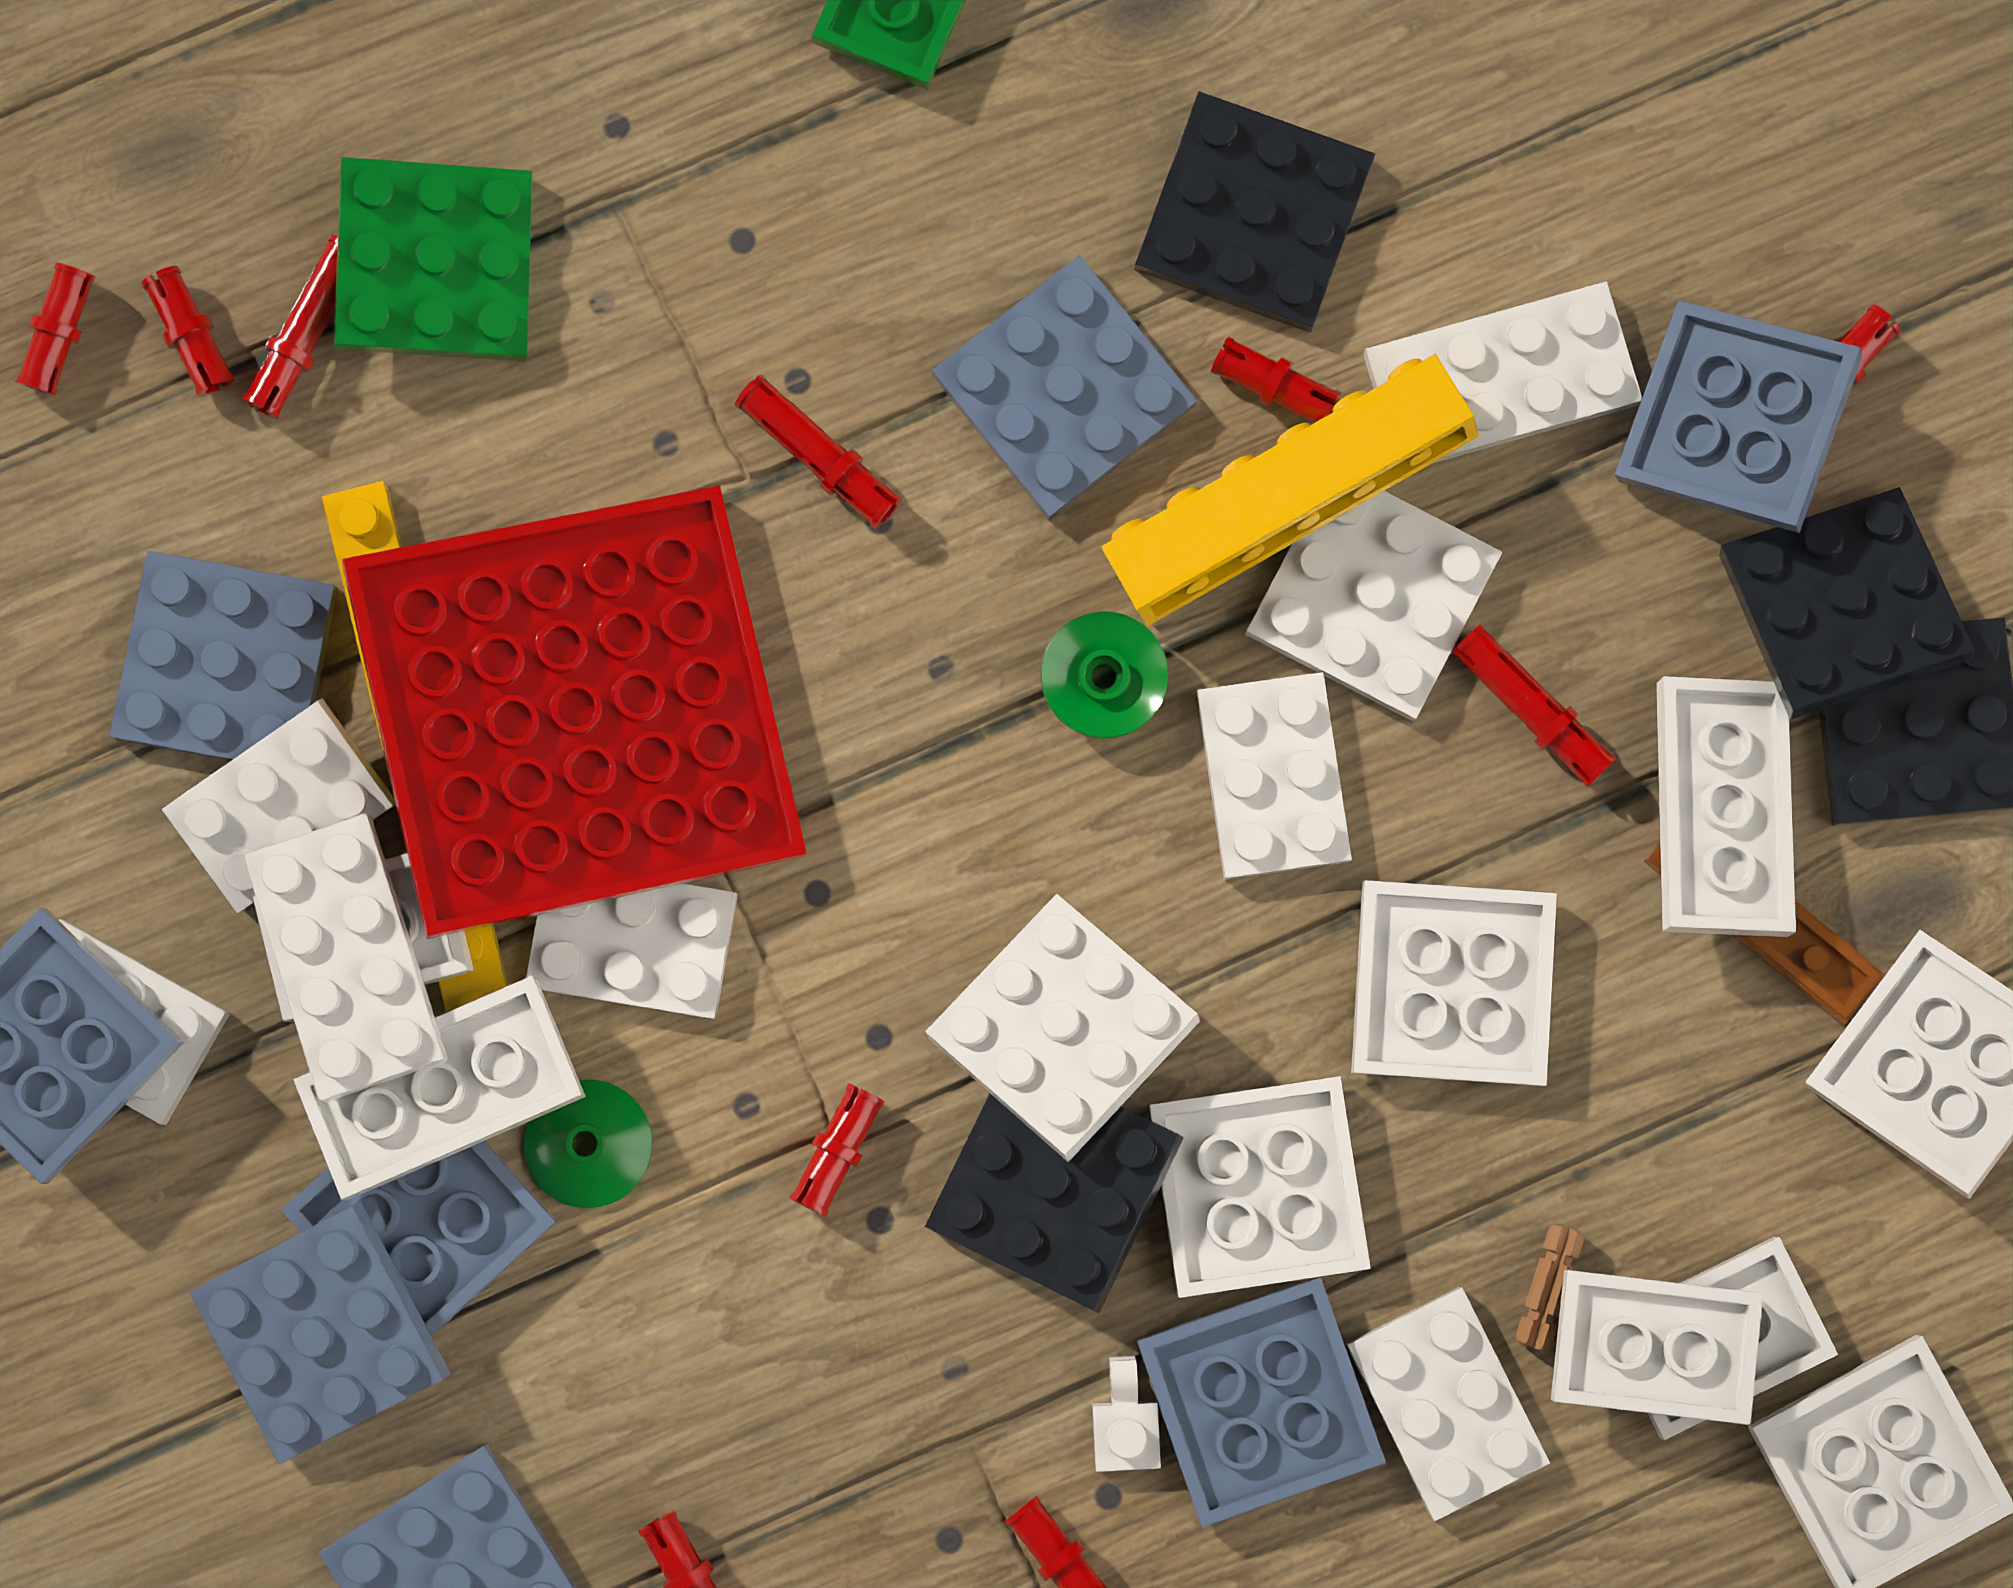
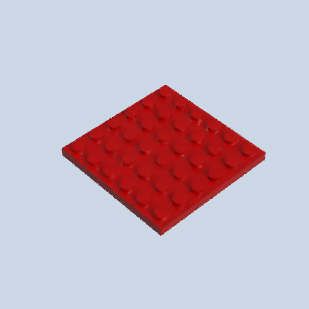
M720 485L374 552L342 560L426 939L802 858L807 854Z

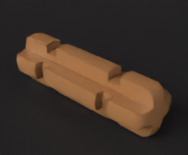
M1552 1224L1548 1229L1543 1248L1547 1249L1546 1257L1539 1258L1525 1307L1530 1309L1527 1317H1521L1516 1333V1341L1521 1345L1540 1351H1548L1552 1346L1557 1327L1552 1326L1554 1318L1560 1315L1564 1270L1575 1271V1268L1570 1267L1573 1258H1579L1584 1242L1583 1233L1576 1229L1560 1224Z

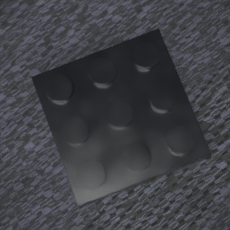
M1198 91L1137 257L1134 270L1311 333L1375 153Z
M1900 487L1806 517L1800 533L1775 527L1721 545L1719 557L1790 720L1972 660L1975 649Z
M2005 617L1962 621L1975 649L1971 661L1819 710L1832 826L2013 809V680Z
M989 1093L925 1227L1100 1313L1184 1137L1120 1106L1074 1157L1067 1162Z

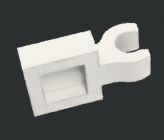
M1135 1356L1109 1357L1111 1403H1092L1096 1472L1161 1468L1158 1403L1156 1400L1138 1401L1137 1362Z

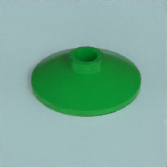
M1092 612L1068 622L1051 639L1044 653L1041 665L1042 690L1051 711L1068 728L1092 738L1108 739L1121 737L1141 728L1159 709L1168 684L1167 660L1157 638L1145 625L1136 619L1117 612ZM1099 667L1110 668L1116 676L1115 684L1108 689L1096 687L1091 678L1094 670Z
M579 1080L586 1097L529 1121L524 1136V1153L532 1177L549 1196L569 1206L596 1208L622 1199L641 1181L649 1166L652 1155V1131L644 1110L625 1090L604 1081ZM583 1131L593 1133L597 1139L595 1152L586 1157L578 1154L574 1147L576 1136Z

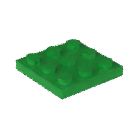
M341 157L334 349L525 361L528 344L532 171Z

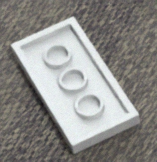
M1607 281L1366 348L1363 353L1373 389L1389 381L1388 376L1404 362L1415 358H1420L1423 361L1435 353L1437 354L1473 413L1479 437L1434 463L1639 406L1642 401L1640 388Z
M1664 676L1656 683L1663 932L1789 937L1796 932L1789 716L1774 682Z
M365 813L243 855L318 1100L325 1103L448 1061L372 817Z
M530 976L436 1017L435 1020L448 1061L325 1103L318 1100L310 1072L293 1079L342 1200L352 1199L586 1097L536 977Z

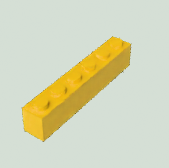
M1435 353L1423 361L1420 358H1415L1404 362L1388 376L1389 381L1368 393L1360 390L1345 396L1336 403L1332 409L1333 413L1312 425L1306 422L1293 426L1278 438V445L1257 457L1245 455L1234 460L1222 471V477L1201 489L1199 487H1190L1177 493L1168 501L1167 509L1145 521L1142 518L1134 519L1119 527L1112 534V540L1101 546L1146 626L1154 624L1479 437L1473 413L1437 354Z

